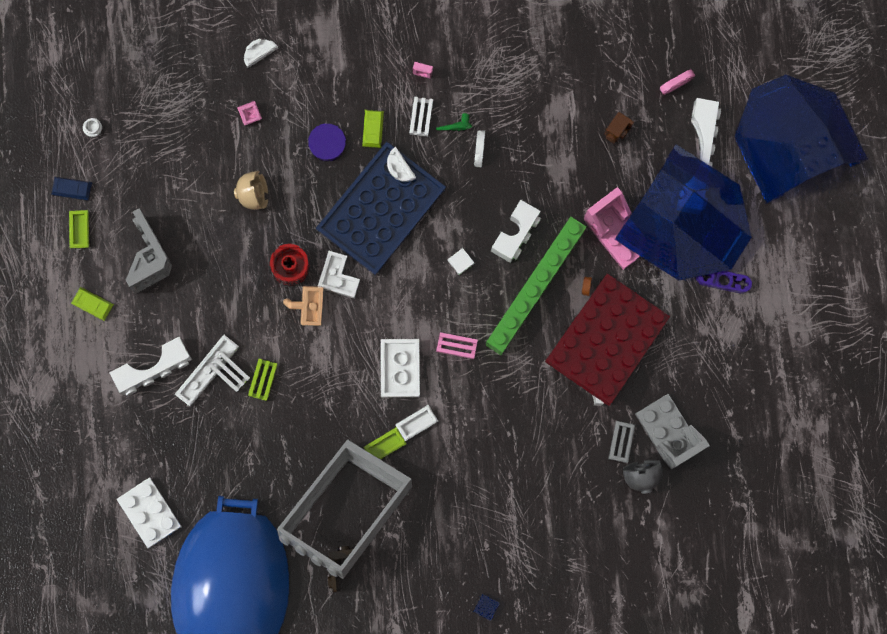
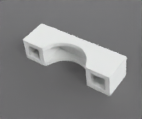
M177 337L162 345L161 358L154 367L148 370H136L125 364L109 373L119 393L129 396L137 391L136 388L142 385L144 387L154 383V379L170 375L172 373L171 370L177 367L178 369L186 367L192 359L182 339Z

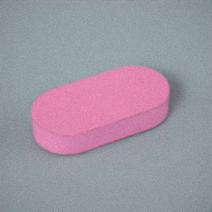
M692 69L687 70L663 84L660 90L666 95L691 81L695 74Z

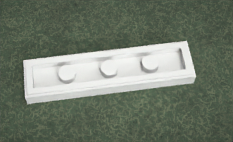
M223 335L175 395L191 407L217 375L208 365L220 352H223L230 359L239 346ZM222 357L219 359L224 365L227 363ZM215 363L214 366L220 371L222 368Z

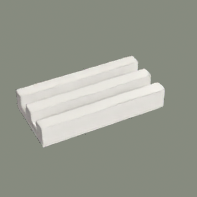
M414 97L410 135L428 137L433 99L428 100L426 98ZM421 103L418 129L414 131L417 104ZM425 104H428L425 132H421Z
M220 352L208 365L236 392L250 378L223 352ZM222 357L243 379L240 380L219 359ZM215 363L223 368L238 384L235 386L214 366Z

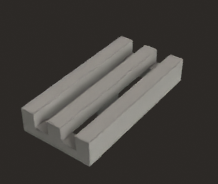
M619 421L615 422L608 459L628 463L635 425ZM619 426H623L617 456H614ZM626 428H630L625 457L623 458L621 454Z

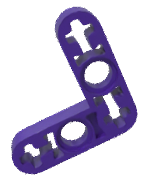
M716 231L708 232L703 238L696 274L697 282L707 287L740 294L746 293L752 286V281L748 276L716 269L721 236ZM714 236V240H717V242H714L712 249H705V247H710V241L707 239ZM712 254L714 257V261L712 263H706L704 261V255ZM706 268H709L707 276L710 278L704 281L701 275L704 274ZM727 276L729 284L721 285L719 277ZM733 278H736L734 282L740 283L742 280H744V283L747 284V286L741 289V285L734 284L733 287H731L733 283Z

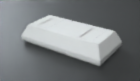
M429 405L397 423L396 427L404 440L407 441L438 422Z

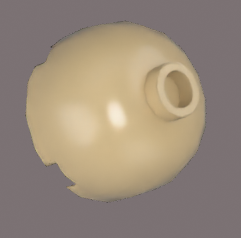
M260 171L244 174L239 178L234 189L235 198L245 208L251 210L264 209L268 204V199L265 200L264 192L268 193L267 183L263 174H258Z

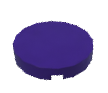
M321 124L315 127L308 138L311 153L322 161H333L339 158L346 147V138L343 131L333 124Z

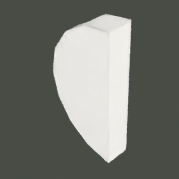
M257 39L252 41L247 46L244 54L247 69L277 50L278 46L273 41Z
M483 130L477 131L475 167H482L485 131Z
M396 147L393 148L387 159V167L390 174L402 182L415 180L416 176Z

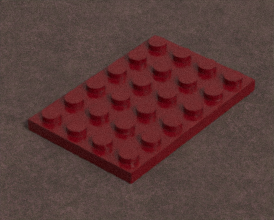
M606 274L545 362L610 406L670 316L609 274Z

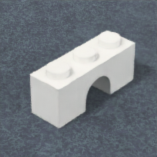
M520 200L510 218L511 221L519 226V233L509 236L501 232L492 246L491 252L510 263L513 258L517 260L522 251L519 249L522 243L526 244L532 235L529 233L531 228H536L541 220L539 217L540 211Z

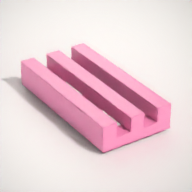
M440 332L436 352L474 359L478 340ZM443 338L471 343L473 344V346L452 343L442 340ZM445 345L460 349L471 350L472 352L471 354L449 349H443L441 348V346Z

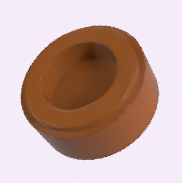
M584 277L582 295L584 296L590 295L592 277Z

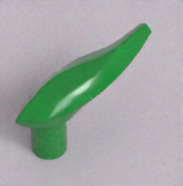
M463 113L461 122L437 127L436 130L460 131L472 127L469 123V114Z

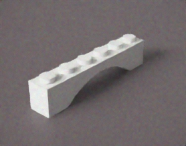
M697 98L694 102L691 122L699 137L700 161L693 178L679 192L676 211L699 215L701 210L705 209L706 198H704V192L708 191L709 188L707 174L711 173L712 162H709L710 155L713 156L715 151V144H712L713 137L716 138L718 133V126H715L716 119L719 120L721 109L718 108L719 102Z

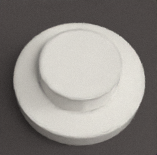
M90 118L84 122L83 131L89 137H96L102 131V124L99 120Z

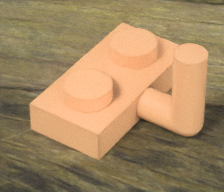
M303 286L302 302L291 301L288 298L284 299L283 304L289 309H301V325L321 326L322 286Z

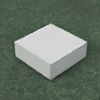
M463 248L448 259V262L458 275L474 265L473 260Z

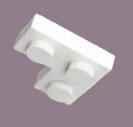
M328 251L318 286H322L323 290L355 299L360 279L342 274L347 260L346 255Z

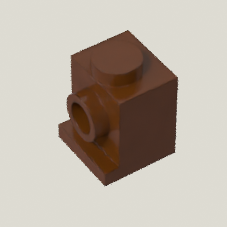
M618 112L606 128L604 135H606L607 140L615 144L619 138L624 139L632 128L634 121Z

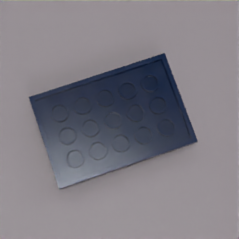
M388 142L382 146L316 227L319 233L375 276L446 189L442 183L401 152L400 154L416 176V179L410 182H402L395 179L387 167L389 153L395 147Z

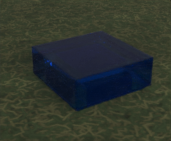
M482 594L473 612L491 621L500 603Z

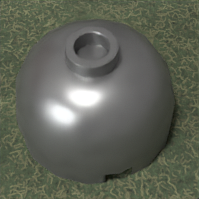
M644 460L645 463L643 464L634 462L623 467L624 479L628 486L636 491H641L642 494L652 492V488L658 486L663 476L659 460Z

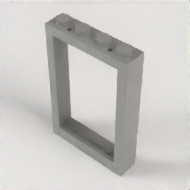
M346 440L278 527L279 540L287 546L289 544L293 546L300 555L310 557L311 561L317 566L322 565L327 568L331 575L339 576L343 579L410 491L412 480L361 447ZM347 461H350L397 492L340 566L291 533Z

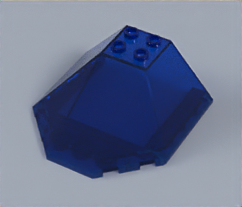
M783 75L751 90L734 138L766 204L783 197L784 193L810 178L843 164H849L850 167H853L868 160L836 93L789 75Z
M675 144L655 180L614 240L678 281L731 270L752 238L741 187L727 176Z

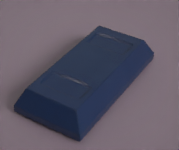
M54 177L51 195L89 201L92 182Z

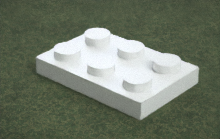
M381 339V398L420 397L419 339Z
M150 477L117 498L120 506L148 549L182 527Z

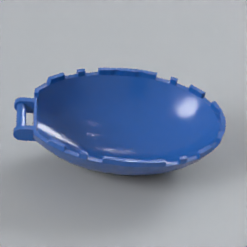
M218 496L217 512L210 511L188 534L176 561L171 587V611L177 634L279 633L284 622L289 598L287 555L283 543L279 540L276 528L266 516L257 515L258 499L250 501L225 499L224 496ZM223 506L251 508V514L223 512Z

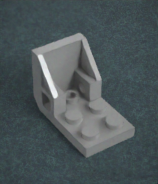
M140 208L133 211L135 218L132 220L140 233L144 232L141 236L148 247L137 252L126 278L127 284L135 294L169 276L172 268L169 258Z
M669 394L635 413L670 469L710 446L707 440L692 425L688 426Z

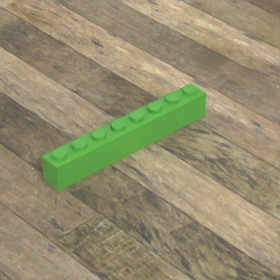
M573 217L569 218L487 340V347L502 356L585 232V225Z

